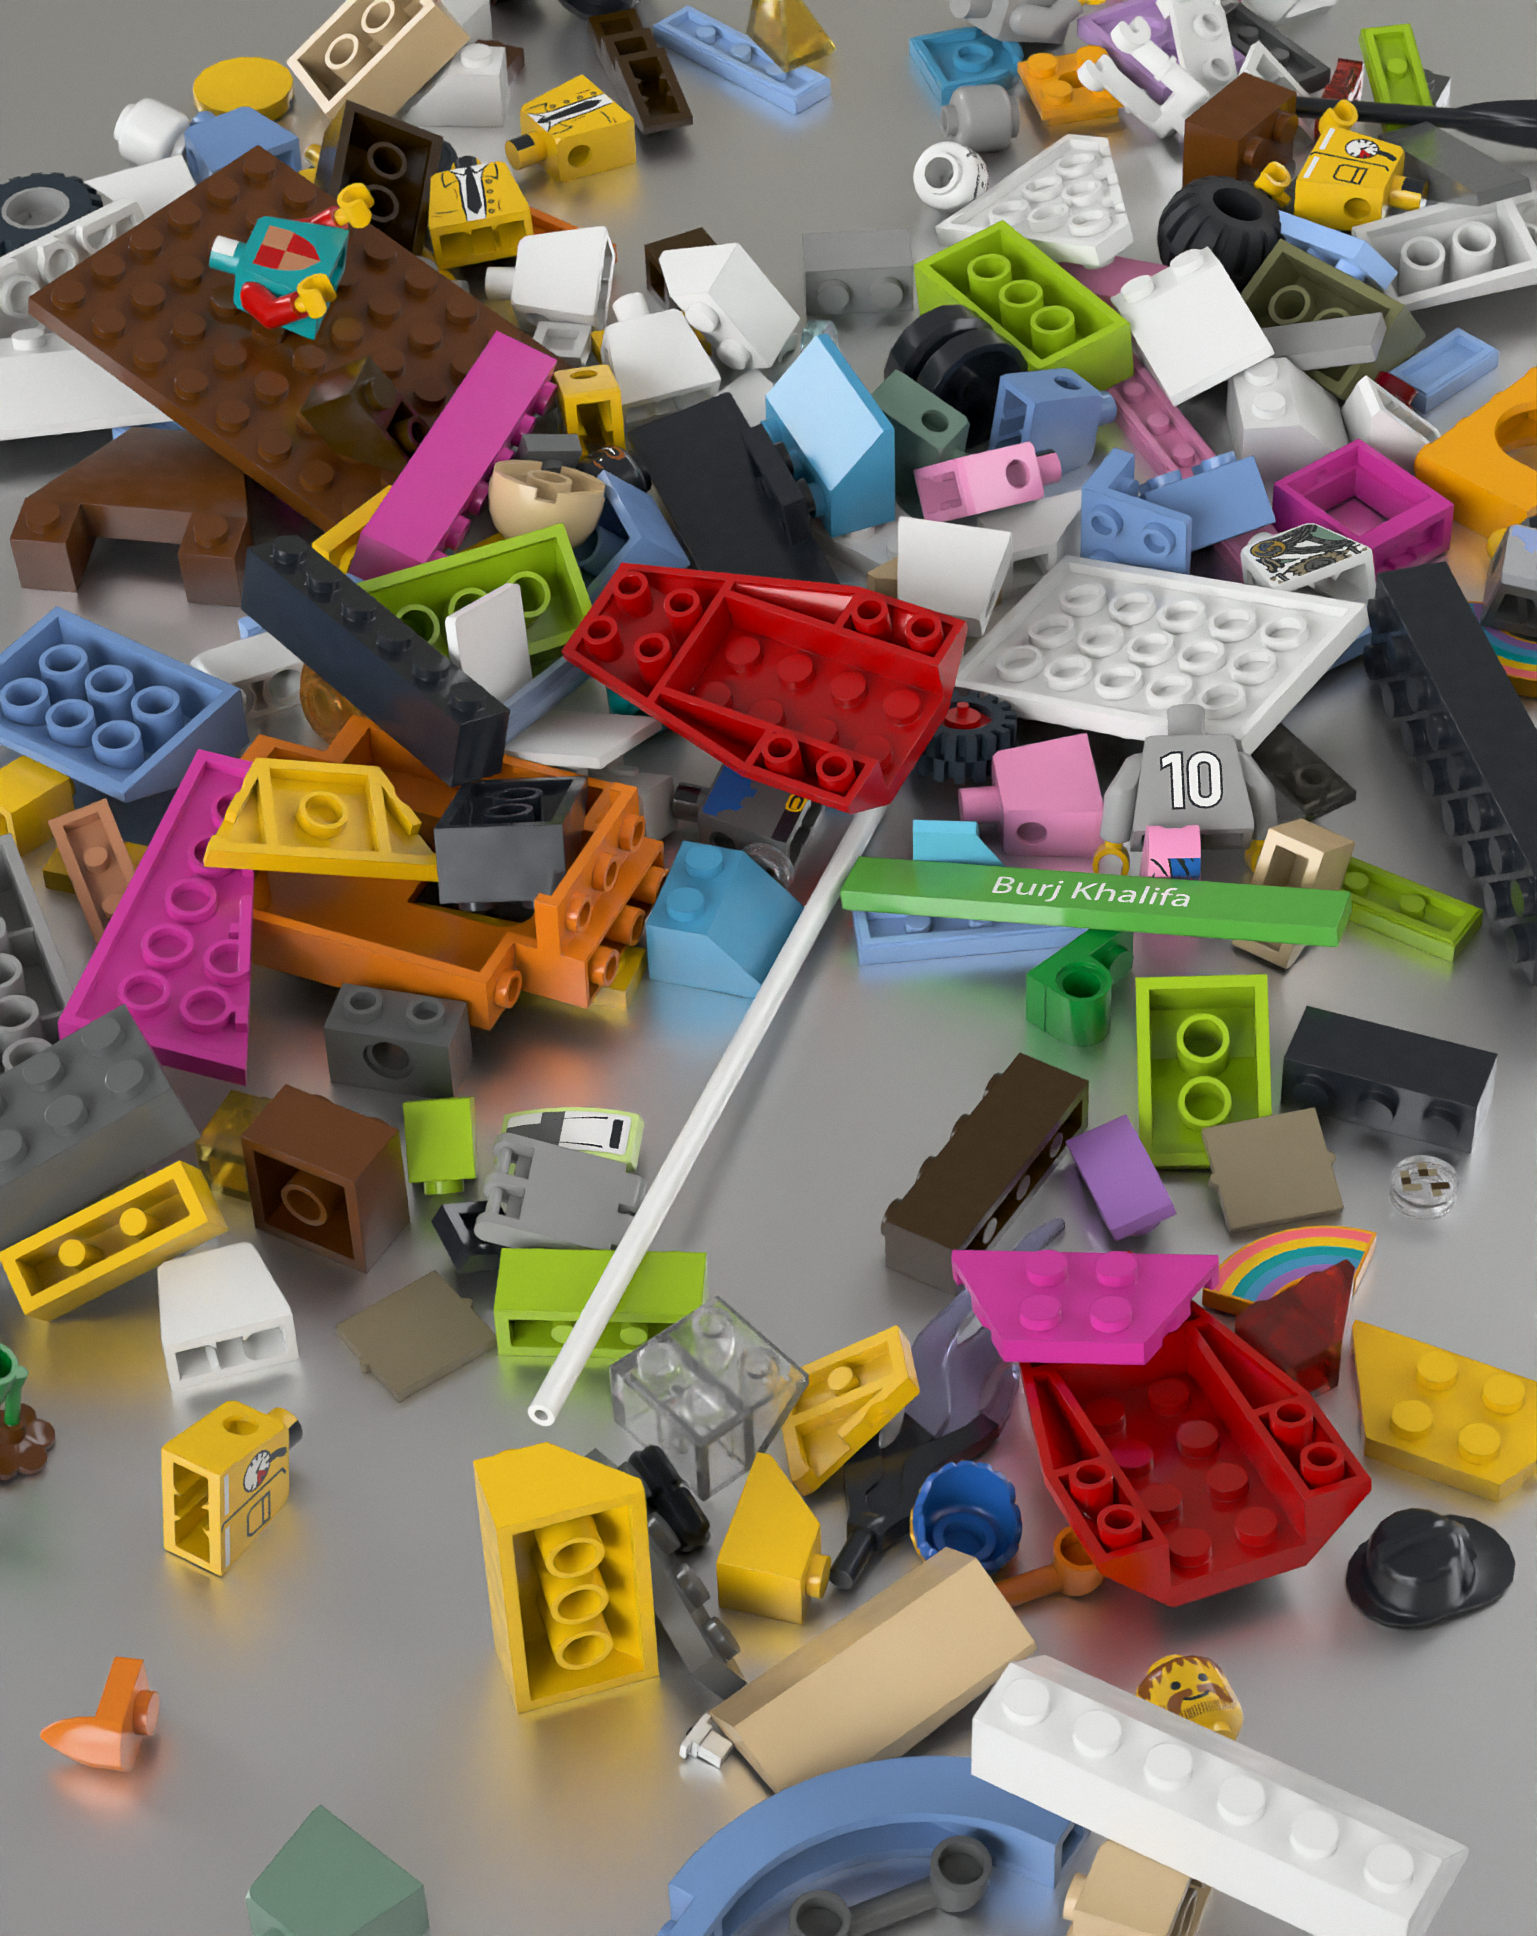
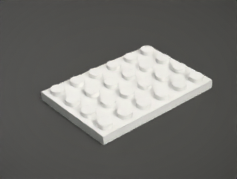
M1065 555L961 659L953 691L959 690V696H968L969 691L979 692V698L984 699L989 694L998 697V703L1006 701L1011 705V710L1016 711L1017 717L1024 720H1037L1068 726L1072 729H1084L1115 735L1124 739L1145 741V738L1149 736L1168 735L1167 710L1170 707L1179 704H1196L1204 707L1206 734L1232 735L1235 738L1237 750L1251 755L1370 623L1366 604Z

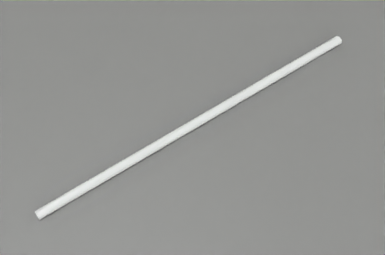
M889 805L856 813L528 1409V1415L535 1423L542 1426H550L554 1423L837 902L840 890L857 858L863 854Z

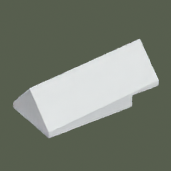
M1537 190L1483 206L1441 202L1352 227L1351 235L1353 237L1367 241L1398 272L1386 290L1367 285L1404 304L1409 311L1537 284Z

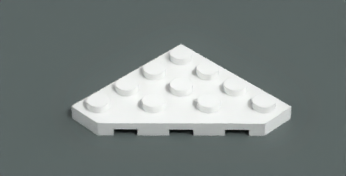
M1067 134L935 227L940 246L949 247L1004 220L1054 262L1082 264L1086 269H1098L1111 264L1115 259L1114 256L1134 242L1108 139L1105 137Z

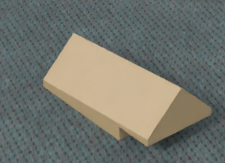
M945 1547L708 1713L712 1716L711 1719L733 1742V1745L773 1792L777 1794L786 1788L824 1773L861 1763L901 1757L998 1681L1010 1662L1026 1659L1037 1650V1646L978 1559Z

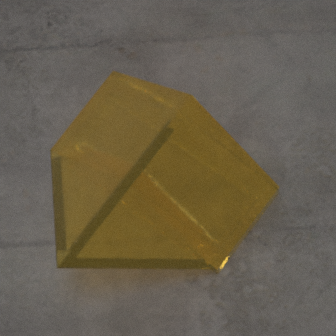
M752 0L746 34L784 73L828 56L837 49L802 0Z

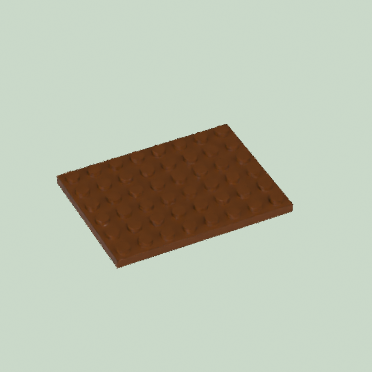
M256 145L29 296L28 314L313 524L327 532L388 485L393 486L400 474L334 453L304 418L300 410L320 374L370 356L431 429L496 331L556 359L557 363L550 380L553 384L555 372L573 369L574 367L370 223L364 228L358 229L348 223L349 237L345 271L335 292L337 298L330 303L315 339L306 338L283 327L275 329L265 328L252 315L238 309L233 303L235 275L209 267L211 250L216 237L219 235L247 243L257 220L264 216L287 220L310 218L333 205L339 208L340 206L335 198L260 145ZM554 397L545 416L556 408V397Z

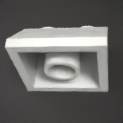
M739 243L663 251L659 257V262L670 297L685 313L688 323L699 330L714 347L718 358L732 370L771 368L799 322L800 317Z
M1266 358L1228 378L1227 419L1234 453L1237 461L1254 455L1263 482L1279 481L1285 476L1348 444L1338 399L1287 358Z

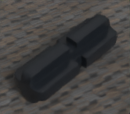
M649 1445L642 1451H634L628 1458V1463L637 1470L648 1485L651 1496L646 1499V1502L650 1508L658 1510L657 1513L674 1531L681 1545L678 1549L683 1552H690L696 1546H704L711 1538V1533L709 1532L710 1521L689 1489L680 1486L683 1480L663 1449L656 1445Z

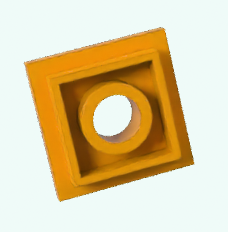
M1087 45L1079 48L1073 54L1054 56L1048 53H1037L1030 56L1027 61L1017 62V72L1041 119L1046 120L1049 126L1118 115V108L1124 107L1106 89L1100 92L1091 91L1083 86L1078 79L1077 70L1087 59L1095 64L1102 55H1108L1105 48Z

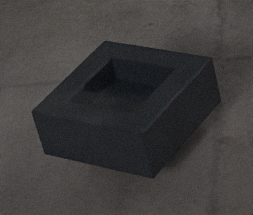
M488 1200L442 1204L431 1221L458 1273L499 1270L501 1249L510 1248L483 1241L475 1235L476 1219L478 1215L485 1212ZM500 1206L499 1214L505 1216V1213L502 1207Z

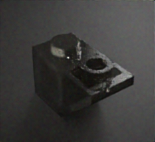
M1279 723L1251 754V757L1274 787L1278 825L1300 818L1311 822L1356 800L1357 791L1282 723Z

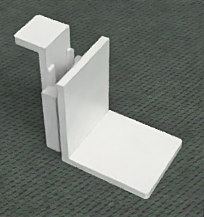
M506 583L446 618L445 627L450 661L484 687L486 691L501 703L532 680L519 584ZM549 710L505 745L504 754L611 783L619 782L638 787L639 815L644 816L646 822L644 837L661 840L678 827V819L672 815V803L675 794L673 775L638 773V767L623 766L624 753L662 729V723L653 717Z

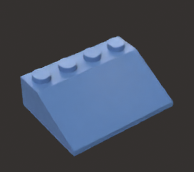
M58 606L53 608L0 654V744L122 802L127 803L179 787L198 749L234 757L249 743L240 688Z

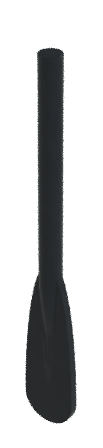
M1297 96L1295 115L1298 118L1320 119L1328 108L1333 110L1340 99ZM1537 99L1482 102L1458 108L1347 100L1357 110L1358 118L1356 122L1412 126L1427 121L1438 128L1455 129L1461 133L1483 140L1537 150Z

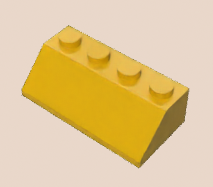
M548 1442L520 1449H507L493 1456L473 1460L494 1644L517 1714L659 1676L646 1499L641 1479Z

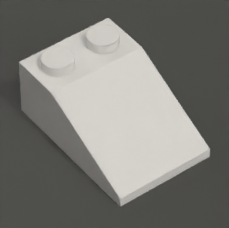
M1208 246L1202 250L1191 249L1179 254L1170 262V267L1151 277L1143 275L1130 280L1121 288V293L1110 298L1116 312L1130 322L1131 341L1136 354L1174 407L1275 354L1271 344L1226 270Z

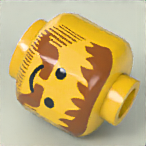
M1174 1654L1159 1659L1149 1668L1146 1677L1138 1685L1135 1696L1234 1741L1239 1736L1244 1722L1241 1705L1222 1669L1207 1657Z

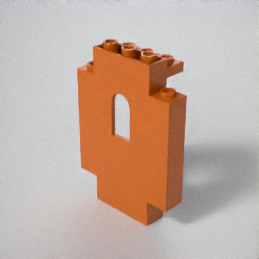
M357 715L350 717L325 751L259 734L240 758L254 762L257 757L379 766L395 787V794L399 800L409 805L414 811L438 818L442 817L461 785L453 788L448 786L371 719ZM504 754L501 773L480 780L584 775ZM588 777L589 789L580 854L551 896L543 893L537 895L534 900L535 913L533 916L521 924L509 927L493 926L413 904L429 881L255 870L251 963L341 988L343 983L464 1001L467 1002L469 1025L489 1031L504 1009H510L514 1006L519 997L520 990L588 1009L602 986L608 987L613 982L617 973L619 959L623 952L626 951L629 945L635 946L641 938L645 920L653 909L670 871L665 869L663 841L644 837L646 822L644 816L639 815L638 787Z

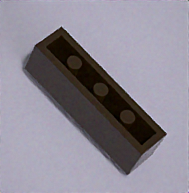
M1021 1052L1003 1074L995 1073L985 1088L982 1100L970 1115L963 1114L959 1117L952 1129L948 1143L936 1157L931 1155L924 1161L917 1174L915 1184L904 1198H896L888 1206L881 1223V1234L885 1236L886 1267L956 1297L965 1285H957L953 1279L952 1250L992 1251L1068 1153L1069 1149L1065 1141L1082 1134L1088 1127L1089 1080Z

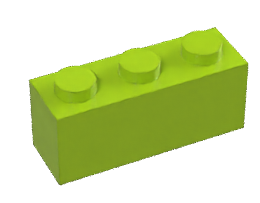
M502 1248L494 1303L498 1355L557 1357L616 1250ZM647 1251L594 1347L590 1358L704 1360L709 1307L707 1252Z

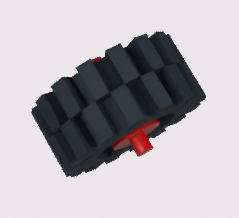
M959 690L953 691L946 717L913 768H918V774L924 777L934 773V780L944 782L947 777L954 778V784H965V778H973L975 784L986 782V775L992 778V756L997 751L1016 747V711L1011 710V705L1006 701L998 703V697L990 694L981 699L979 698V692L969 691L968 696H959Z

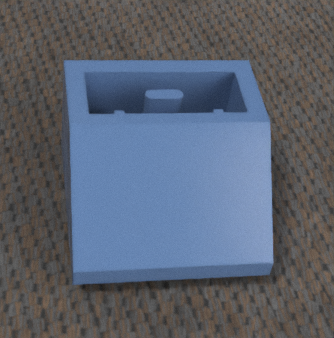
M1233 450L1204 460L1201 464L1191 467L1194 476L1183 479L1180 469L1149 479L1146 483L1139 485L1140 496L1137 498L1187 514L1192 518L1191 552L1276 522L1254 455L1237 461Z

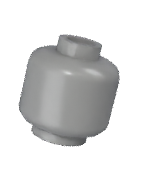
M998 84L958 87L953 92L949 105H943L941 108L940 124L944 137H951L952 142L959 143L976 153L1000 152L1008 146L1011 138L1017 137L1019 132L1020 115L1017 100L1014 96H1008L1006 90Z

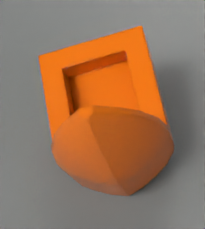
M115 1656L95 1717H73L59 1720L42 1729L40 1738L61 1754L86 1766L123 1772L131 1771L143 1735L151 1736L154 1733L159 1714V1695L157 1691H151L149 1688L144 1660Z

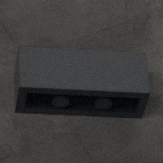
M1306 1006L1284 1056L1280 1104L1302 1110L1315 1107L1317 1114L1425 1141L1434 1145L1472 1153L1493 1099L1498 1054Z

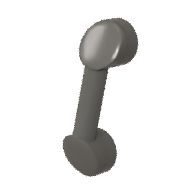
M952 1836L944 1839L935 1847L931 1856L928 1877L848 1907L841 1897L830 1891L813 1890L806 1892L798 1897L791 1906L788 1921L789 1936H863L935 1907L946 1912H961L969 1909L983 1898L989 1887L992 1873L991 1855L980 1841L972 1837Z

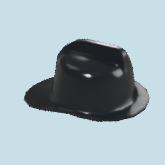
M1409 1508L1396 1511L1383 1519L1371 1534L1370 1539L1359 1545L1348 1561L1346 1584L1351 1600L1366 1616L1385 1625L1412 1627L1483 1606L1501 1597L1513 1582L1516 1562L1510 1545L1495 1529L1473 1518L1453 1514L1440 1515L1429 1509Z

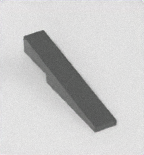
M1427 121L1377 135L1379 140L1401 146L1404 150V177L1429 182L1428 201L1483 206L1532 192L1529 178Z

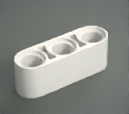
M268 632L209 649L199 654L189 665L240 688L246 721L338 692Z

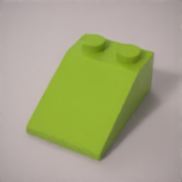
M1267 974L1135 977L1139 1138L1156 1170L1211 1169L1201 1136L1203 1128L1272 1115Z

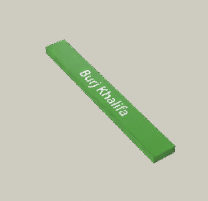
M863 856L857 858L840 890L842 908L851 911L1323 947L1339 946L1352 912L1351 892Z

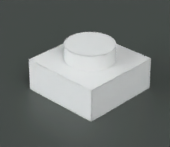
M539 321L533 339L572 367L581 368L586 366L591 351L590 333L593 330L592 325Z

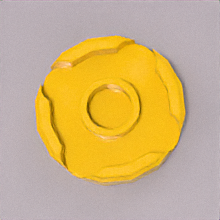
M237 57L220 61L204 69L195 79L193 86L194 104L198 113L210 111L216 116L240 107H251L274 121L287 112L290 108L289 101L294 100L295 96L294 81L288 68L274 60L261 57Z

